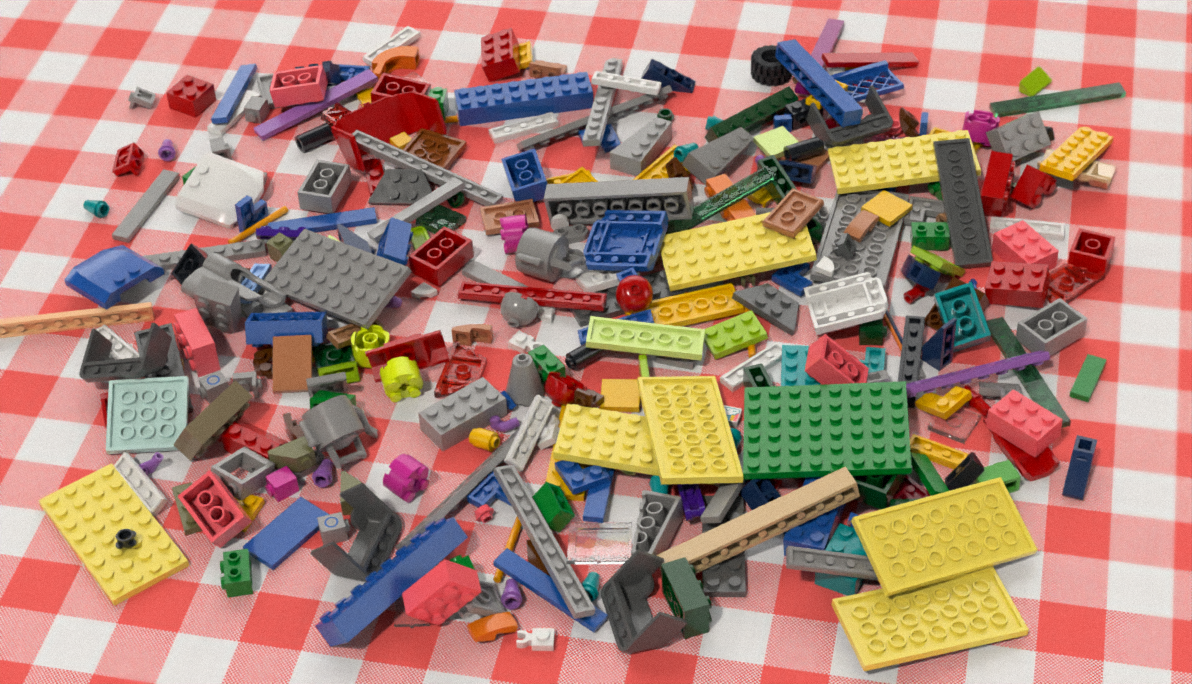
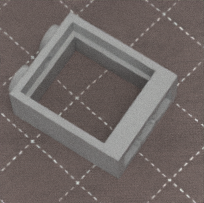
M244 446L213 465L211 471L218 475L231 494L241 501L267 484L265 476L275 472V463ZM241 467L252 474L241 480L230 473Z

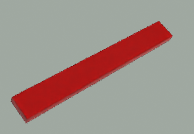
M462 281L457 293L458 299L502 302L506 293L515 292L522 294L521 298L526 300L528 297L532 298L539 306L604 311L607 301V294L465 281Z

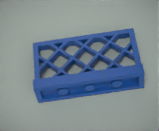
M886 60L831 75L835 80L847 84L848 90L854 91L847 93L856 102L865 100L869 88L862 86L870 87L873 85L874 88H879L876 90L879 96L904 89V84L888 69V62Z

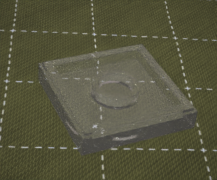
M960 407L946 420L934 415L928 424L927 430L965 444L981 420V414Z

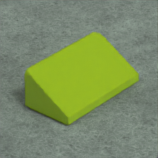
M1038 66L1020 81L1019 92L1033 98L1052 82V79Z
M356 361L318 368L319 376L345 372L347 384L360 381Z

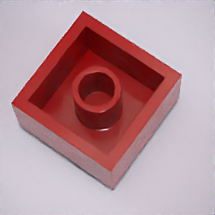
M190 75L184 76L166 92L170 109L195 118L217 100L213 83Z
M1079 228L1069 252L1067 268L1104 277L1113 254L1116 237Z

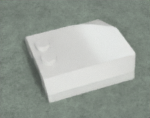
M208 152L202 156L177 196L175 207L179 211L232 229L234 224L238 222L235 204L248 195L252 197L254 205L263 194L264 172Z
M869 272L804 288L816 336L882 319L889 306L881 280L877 277L872 278Z

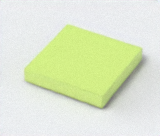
M784 126L754 136L753 142L767 157L774 155L776 159L784 156L783 149L785 146L798 142Z

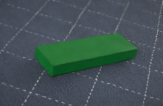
M1087 354L1069 397L1089 402L1107 359Z
M911 452V465L930 496L949 491L927 455Z

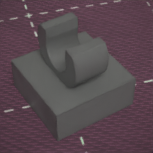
M844 233L839 241L835 243L836 248L832 250L836 256L842 254L846 260L852 258L856 245L849 233Z

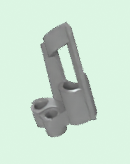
M219 253L209 255L204 260L203 266L188 276L181 286L183 293L194 298V293L202 276H206L239 287L241 299L248 302L255 300L270 308L282 306L287 296L281 289L260 279L245 267ZM244 277L268 289L271 293L263 298V296L241 285Z

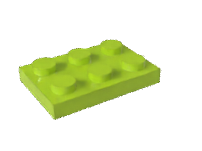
M914 245L910 253L916 255L914 259L926 263L932 269L946 275L962 277L966 271L946 259Z
M752 310L708 327L704 333V343L715 360L768 339L767 332Z

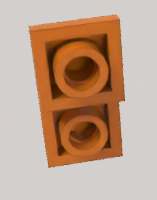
M510 612L489 615L467 625V629L475 642L495 640L497 633L516 632L518 627Z

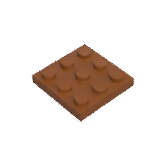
M421 128L403 150L448 170L467 147V143L465 140Z

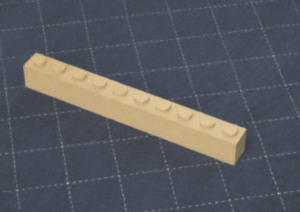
M843 467L656 556L664 558V563L686 557L689 565L692 564L694 566L695 572H701L860 497L857 482L848 469Z

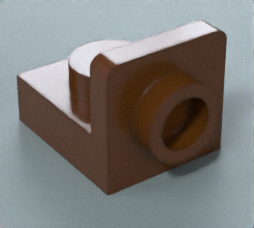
M577 388L575 390L574 404L597 408L604 403V395L590 389L584 391Z

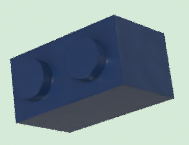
M783 159L779 160L780 165L790 180L814 183L817 165Z

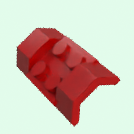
M441 330L424 335L418 333L384 343L382 347L365 351L375 382L381 381L380 369L382 366L384 369L387 366V362L396 357H408L411 361L415 360L419 370L450 361Z
M987 418L983 420L985 424L987 423ZM991 431L993 439L1008 460L1030 482L1049 476L1058 467L1060 462L1049 447L1043 450L1037 457H1033Z

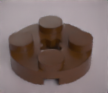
M273 347L255 352L253 360L254 371H256L259 377L263 375L267 376V379H273V364H271L273 362Z

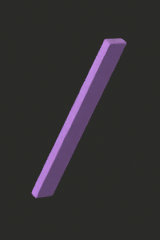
M368 69L327 90L323 101L297 105L254 127V132L264 141L377 83L378 77Z

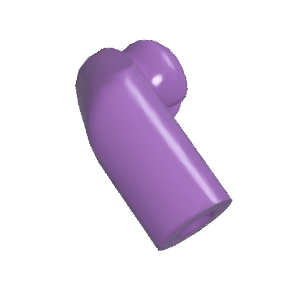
M393 296L385 307L399 308L402 305V300L397 298V296Z
M495 415L489 419L491 428L501 432H507L520 426L516 417L508 421H501L500 417Z
M156 452L150 460L141 463L139 466L148 476V474L153 473L164 457L161 453Z

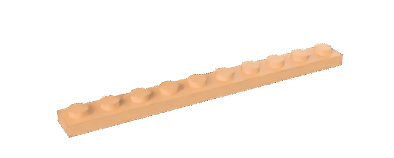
M147 302L112 306L107 310L104 308L6 318L0 319V338L101 327L104 324L112 326L154 321L155 315L152 303Z

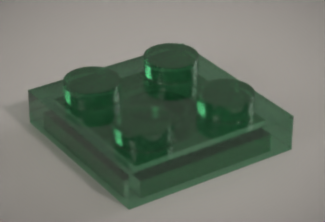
M440 204L416 219V226H422L434 234L444 226L455 231L466 223L465 215Z

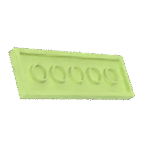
M590 316L586 347L701 361L705 329Z

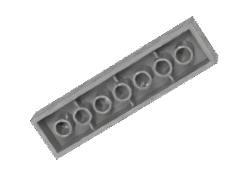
M689 177L547 184L544 195L550 225L552 217L557 214L565 215L569 220V225L593 224L597 219L601 220L605 216L604 212L606 210L666 211L668 220L692 219L694 210Z

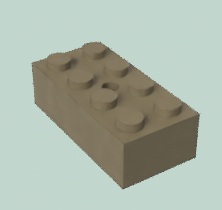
M235 380L184 428L173 445L190 461L196 456L200 458L210 445L212 446L234 421L237 422L244 415V412L250 407L248 402L253 396Z

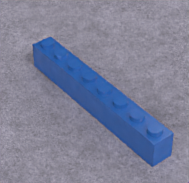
M795 39L777 42L775 57L842 127L860 124L863 108Z

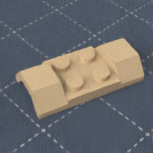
M1049 148L1046 149L1043 160L1037 162L1038 170L1040 168V164L1055 150ZM1094 160L1076 180L1080 182L1086 181L1089 182V185L1107 189L1112 181L1116 166Z

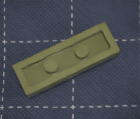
M192 482L172 487L185 536L203 531L177 497L191 486Z

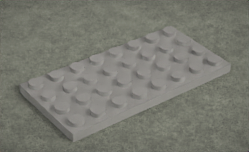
M875 189L837 194L836 191L816 255L817 260L814 261L810 274V280L830 282L869 272L872 278L877 277L881 280L885 290L905 216L890 227L877 221L872 231L866 233L861 243L853 240L856 249L850 259L845 260L842 254L836 256L832 250L836 248L835 243L839 241L850 222L861 212V207L883 190ZM889 192L909 202L910 194ZM824 256L828 257L834 264V274L832 277L815 271V266Z
M304 229L265 277L264 281L281 289L287 294V298L320 311H326L330 315L369 329L412 271L409 267Z

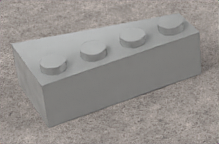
M656 117L610 152V169L633 176L639 175L656 160L672 139V122Z
M740 127L689 152L682 165L706 185V179L722 175L749 148L754 137Z
M643 490L631 554L633 555L638 549L658 555L667 550L684 516L682 499L680 496Z

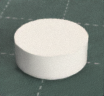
M557 214L551 219V228L553 230L569 226V220L565 215Z

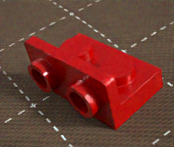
M134 142L118 149L112 169L115 176L122 173L125 174L129 170L135 176L140 175L144 158L143 150Z

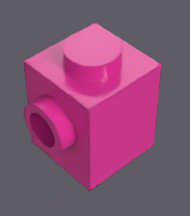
M287 466L265 476L267 483L265 489L270 497L273 496L277 502L299 492L297 477Z

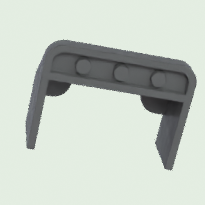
M873 85L869 87L865 104L871 114L865 116L860 124L829 129L815 103H811L806 119L814 135L822 139L825 145L841 146L887 132L893 124L889 112Z
M151 323L143 356L115 360L114 358H109L113 343L96 329H92L79 375L84 381L91 383L136 379L158 372L165 365L172 337L156 323Z
M360 483L340 493V496L353 507L350 519L353 526L359 530L349 553L347 554L333 541L312 550L310 554L336 576L367 582L365 578L372 572H378L382 569L380 565L388 559L402 529V522L396 513L368 487Z
M638 549L604 584L601 591V598L617 647L620 651L628 654L665 646L687 624L686 620L663 612H659L652 618L646 598L654 590L652 574L665 561L662 557Z

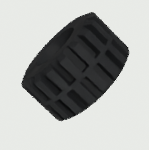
M765 45L759 47L751 55V77L761 85H782L792 77V74L775 57L777 46Z

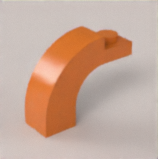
M400 46L383 51L371 62L372 72L379 80L383 73L389 74L394 70H416L420 62L419 47Z

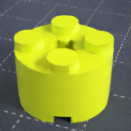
M371 325L369 329L361 327L360 331L357 333L355 331L352 334L353 356L358 367L371 368L365 351L382 347L384 343L390 342L387 330L384 331L379 325Z
M396 357L389 360L384 369L383 366L380 369V378L385 394L392 402H398L406 397L416 398L421 394L420 390L423 387V380L415 360L411 361L408 357Z

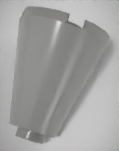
M526 353L514 356L506 386V393L517 406L521 404L524 407H530L536 395L543 397L544 386L534 361Z

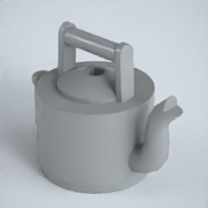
M529 228L524 232L519 241L515 257L518 271L550 282L556 281L564 270L569 271L572 268L584 265L586 260L582 258L583 252L580 249L569 248V241L566 236L539 228Z
M346 395L336 396L313 407L302 415L303 421L299 422L308 446L311 448L315 446L318 453L327 451L336 468H341L342 465L367 457L358 436L363 431L374 438L378 437V430L369 424L363 410L358 406L352 405ZM353 441L357 452L339 458L335 450H341L349 446Z

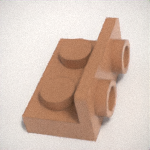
M535 60V62L529 63L530 77L534 78L560 76L567 72V65L545 62L543 60Z

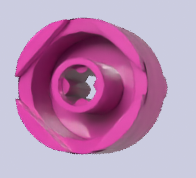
M974 110L970 114L967 111L962 130H968L972 143L979 142L984 146H991L986 132L999 127L1000 118L997 116L996 119L993 117V113L988 111Z
M525 214L500 218L501 228H504L500 230L501 239L506 242L504 243L505 254L517 251L522 235L529 229Z
M401 454L391 462L389 474L385 473L383 477V486L409 503L414 499L415 494L419 490L423 491L428 486L429 481L427 477L429 469L411 455Z

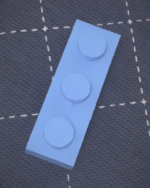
M254 263L250 272L264 280L272 270L271 264ZM246 277L241 285L256 293L262 287ZM240 298V302L243 303V304H251V303H252V301H249V302H248V301H246V300Z

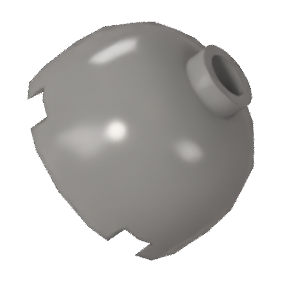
M508 292L501 302V315L508 325L512 327L526 326L537 316L539 309L537 302L530 297L527 300L521 298L522 294Z

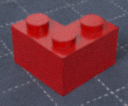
M1026 165L1010 197L1034 209L1040 203L1042 193L1049 196L1054 191L1057 180L1030 165Z

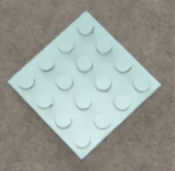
M188 376L109 380L106 453L123 454L124 452L140 453L178 450L173 444L188 425Z

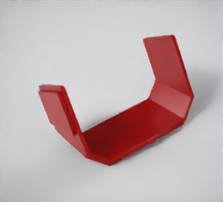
M416 91L395 94L391 97L387 96L371 104L370 102L364 103V107L345 114V117L338 119L331 127V131L347 164L351 168L362 172L365 171L361 156L367 154V152L358 148L355 136L352 134L356 130L388 144L390 143V138L402 132L409 135L418 132L421 128L432 130L442 135L447 134L438 100Z

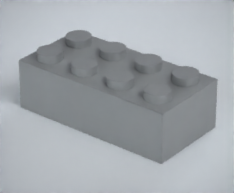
M482 377L419 412L420 430L442 451H445L468 438L472 429L479 427L484 429L491 424L489 419L492 416L497 415L500 419L507 416L506 398Z

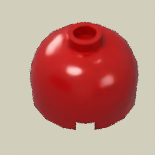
M639 275L625 277L616 288L617 304L627 313L645 311L653 299L651 284L647 279Z
M549 372L545 383V392L552 400L551 403L557 407L574 404L575 390L577 388L585 390L584 384L571 376L559 377V372Z

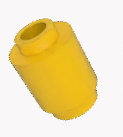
M479 427L472 429L469 435V442L474 447L492 452L498 448L500 438L497 432Z

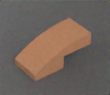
M862 210L850 222L843 233H849L853 240L861 243L866 233L872 231L880 217Z
M488 324L461 325L452 327L451 330L453 344L471 346L473 341L492 344L494 339L492 325Z

